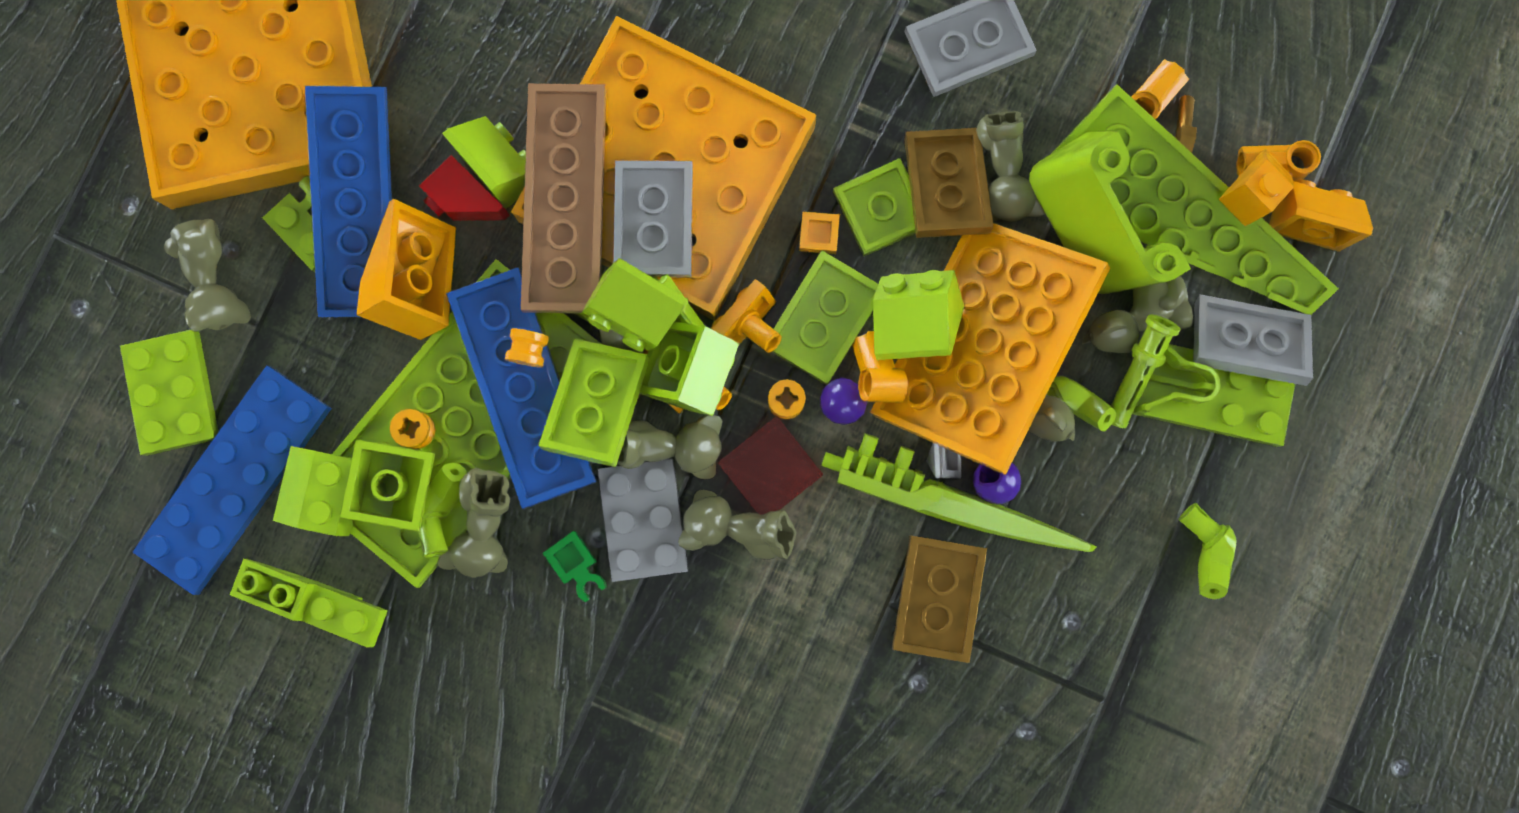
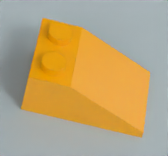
M396 199L389 201L360 280L357 316L419 340L449 325L450 303L446 293L451 292L456 227Z

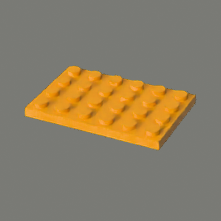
M993 223L991 234L962 235L944 271L955 270L964 303V310L952 354L897 359L895 368H902L907 375L908 388L905 399L900 403L875 402L870 413L876 418L1006 475L1110 270L1108 262Z

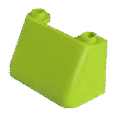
M1118 131L1084 133L1036 163L1029 176V182L1034 194L1064 248L1108 262L1110 270L1098 292L1099 294H1109L1168 282L1191 269L1182 251L1172 243L1160 242L1152 246L1147 245L1143 247L1109 183L1126 171L1130 158L1128 149Z

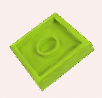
M901 158L833 188L836 200L864 257L915 234L909 175Z

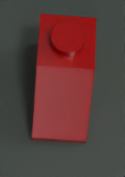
M452 155L419 185L428 195L423 201L438 216L445 212L453 221L506 220L510 216L507 210Z

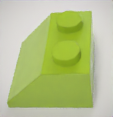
M484 116L448 128L442 133L505 209L518 200L525 187L526 151L524 149L519 153L515 151L509 144L514 138L500 122L494 126Z
M618 258L602 275L582 313L589 316L588 322L596 328L605 332H609L610 329L623 336V343L634 350L643 352L644 349L650 351L658 346L689 299Z
M930 270L925 273L904 275L895 273L880 278L873 298L874 354L876 360L946 356L952 354L964 310V303L955 270Z
M674 322L658 346L648 351L647 355L650 361L639 394L691 412L713 416L716 406L721 400L722 390L728 373L734 364L739 343L706 326Z
M356 440L340 517L420 531L435 454Z
M291 446L273 521L333 536H350L353 520L341 518L340 515L352 458Z

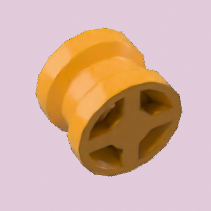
M512 328L509 335L512 345L511 349L506 351L505 360L521 365L542 368L544 365L542 350L543 347L548 345L549 336L534 331Z
M788 379L780 380L770 389L768 395L769 409L778 418L785 420L793 419L804 409L805 391L797 382Z
M401 410L391 420V436L401 446L421 449L429 445L435 436L436 429L430 416L418 410ZM409 421L410 425L408 427V430L404 432V430H406Z

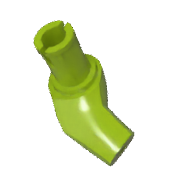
M1064 376L1055 377L1047 392L1048 396L1060 398L1071 408L1075 416L1103 432L1112 425L1116 417V411L1109 404L1076 381Z
M445 464L429 483L421 528L418 531L424 558L436 557L448 552L440 520L459 501L460 482L467 473L460 464Z
M1193 503L1181 514L1178 520L1203 542L1198 562L1199 594L1210 599H1220L1228 593L1236 550V536L1229 525H1219L1197 503Z

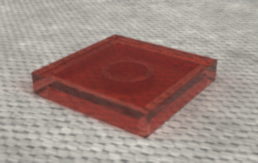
M777 416L718 462L754 510L760 515H764L769 511L781 510L823 476V473Z

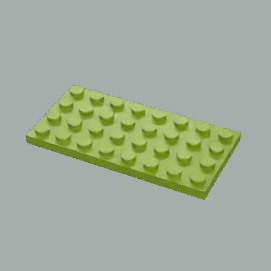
M495 259L477 282L507 272L509 269ZM453 311L449 314V325L432 334L332 454L352 458L356 440L407 448L394 441L390 433V424L395 414L401 410L414 409L430 416L435 424V436L431 443L421 449H412L435 454L430 482L447 463L460 464L467 472L473 468H479L502 474L508 480L511 478ZM536 313L543 334L549 336L548 348L560 380L574 338L601 344L564 313ZM409 421L406 430H404V432L408 430V427L410 425ZM460 499L440 520L447 547L452 544L457 536L467 531V511L462 507ZM353 520L350 533L414 587L420 588L439 565V556L423 557L418 531Z

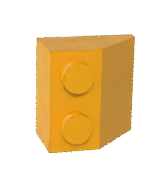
M1303 179L1293 181V189L1272 211L1269 223L1281 236L1335 251H1341L1371 236L1373 230L1364 200L1353 198L1352 193L1345 190L1333 189L1328 191L1317 188L1314 182Z

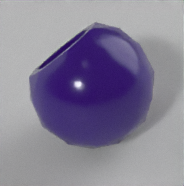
M846 378L831 380L823 388L820 397V408L823 414L833 423L840 425L855 423L864 415L867 402L860 398L858 384Z
M1011 463L1006 475L982 464L974 472L973 485L977 495L992 505L1006 504L1013 500L1021 489L1022 478L1014 463Z

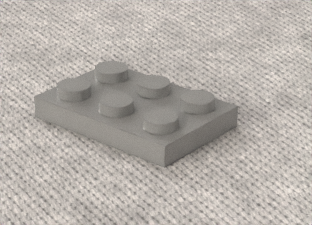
M970 0L908 25L905 28L906 37L933 97L1033 57L1037 51L1014 0Z
M615 161L613 263L620 258L650 277H661L668 274L670 277L692 278V161Z
M1200 294L1195 301L1193 362L1204 364L1214 369L1307 386L1313 379L1311 315Z
M674 459L644 462L639 467L633 469L621 466L598 469L612 582L688 572L686 550L678 544L683 527Z

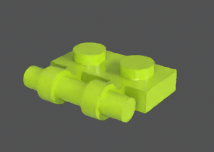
M306 176L299 182V187L306 193V197L301 202L289 193L262 218L297 256L315 272L310 176Z

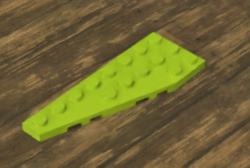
M1117 84L1053 151H1057L1086 132L1118 131L1129 152V165L1120 177L1109 184L1140 242L1151 246L1160 242L1172 243L1178 246L1189 264L1219 275L1237 285L1249 288L1308 315H1312L1339 289L1263 218L1244 226L1219 200L1229 187Z

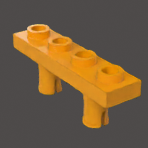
M756 279L748 287L740 291L733 305L724 315L718 317L711 327L712 330L738 342L739 345L748 337L768 353L777 348L782 338L776 330L762 320L775 305L776 300L766 286ZM725 387L722 390L721 400L716 406L717 410L723 409L732 398V393ZM668 404L679 414L683 410L682 408Z

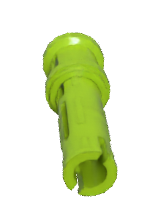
M1154 314L1147 316L1145 320L1147 327L1140 342L1135 343L1131 349L1134 358L1110 405L1116 411V417L1112 425L1119 428H1126L1128 426L1131 415L1155 368L1164 364L1166 360L1164 353L1172 337L1177 336L1181 330L1176 323Z

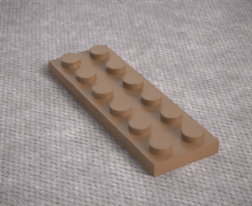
M528 83L521 311L523 313H582L601 279L606 120L605 84Z

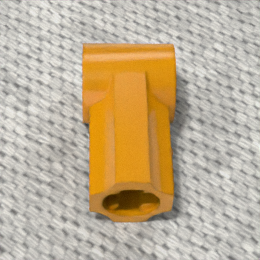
M1164 59L1131 97L1156 120L1164 108L1187 83L1189 78L1186 76L1185 70L1177 63Z
M1305 140L1297 141L1292 145L1242 146L1238 150L1236 168L1237 175L1240 176L1261 151L1266 149L1292 175L1294 181L1304 179L1318 167L1321 161V153L1314 143ZM1291 156L1301 158L1304 163V169L1296 167L1292 162Z
M868 331L866 334L856 337L852 346L861 372L858 381L861 400L865 402H902L905 399L908 388L905 371L902 368H895L893 359L876 360L874 354V331Z

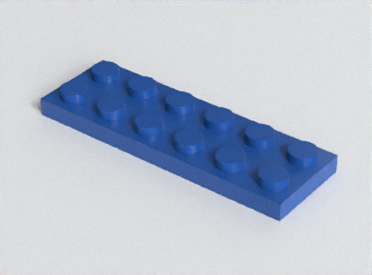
M305 86L318 317H360L357 316L360 280L389 201L392 200L387 87Z
M515 268L446 294L522 509L596 483V479L589 461L544 451L538 446L560 383V378L548 345L543 347L542 357L544 358L542 368L521 365L505 360L506 351L511 349L512 340L509 337L512 328L543 334L537 314L523 313L521 311L522 272L519 268Z
M266 365L133 550V553L192 595H199L283 478L290 447L304 448L332 408L274 368Z

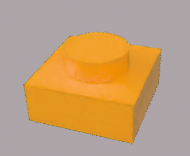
M802 212L799 251L815 253L824 251L827 254H836L840 214Z

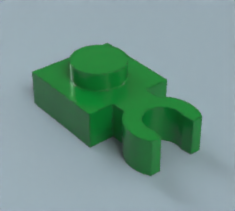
M576 531L571 532L543 552V555L564 584H567L572 579L577 582L576 592L582 601L587 602L591 599L585 590V586L589 581H594L601 591L607 588L604 578L598 574L591 573L589 567L595 564L597 560Z

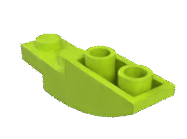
M244 558L230 592L231 596L290 620L303 621L365 647L375 646L388 611L362 601L363 598L343 590Z

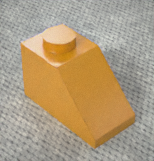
M1265 149L1261 151L1219 200L1244 226H1247L1271 213L1294 187L1292 175Z

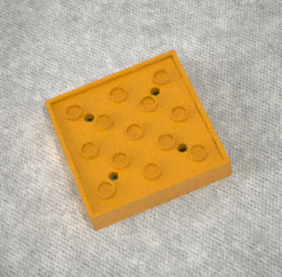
M116 0L152 199L170 209L300 182L304 177L310 176L305 86L372 87L355 0ZM292 4H298L295 11L288 12ZM185 27H189L188 32L185 35L180 36L181 30ZM208 132V138L200 142L201 134Z
M616 16L580 84H605L602 265L609 268L614 260L615 161H692V236L696 238V243L692 246V278L671 277V279L683 296L689 299L688 303L694 311L715 321L815 129L816 114ZM640 89L648 91V95L643 99L635 97V93ZM739 138H743L748 144L744 148H737L734 142ZM525 187L511 211L518 222L523 225Z

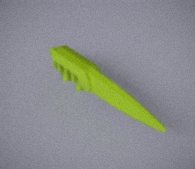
M864 434L859 451L855 450L854 447L848 446L844 458L826 452L821 464L823 467L839 472L837 483L947 522L994 535L1057 548L1092 552L1097 547L1002 505H992L976 495L930 478L924 481L925 474H923V471L909 469L915 453L910 448L901 446L895 463L889 462L883 457H875L873 454L879 438L870 434Z

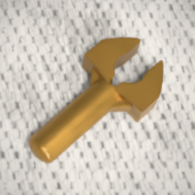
M1184 95L1179 100L1177 128L1174 137L1192 153L1197 133V127H1192L1195 100L1190 95Z

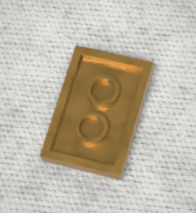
M977 128L906 132L904 140L916 238L991 234L993 219L983 148L976 132Z
M910 536L892 645L893 650L970 663L987 548Z

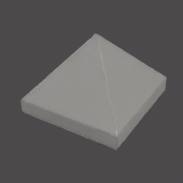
M933 443L926 462L935 478H961V455Z

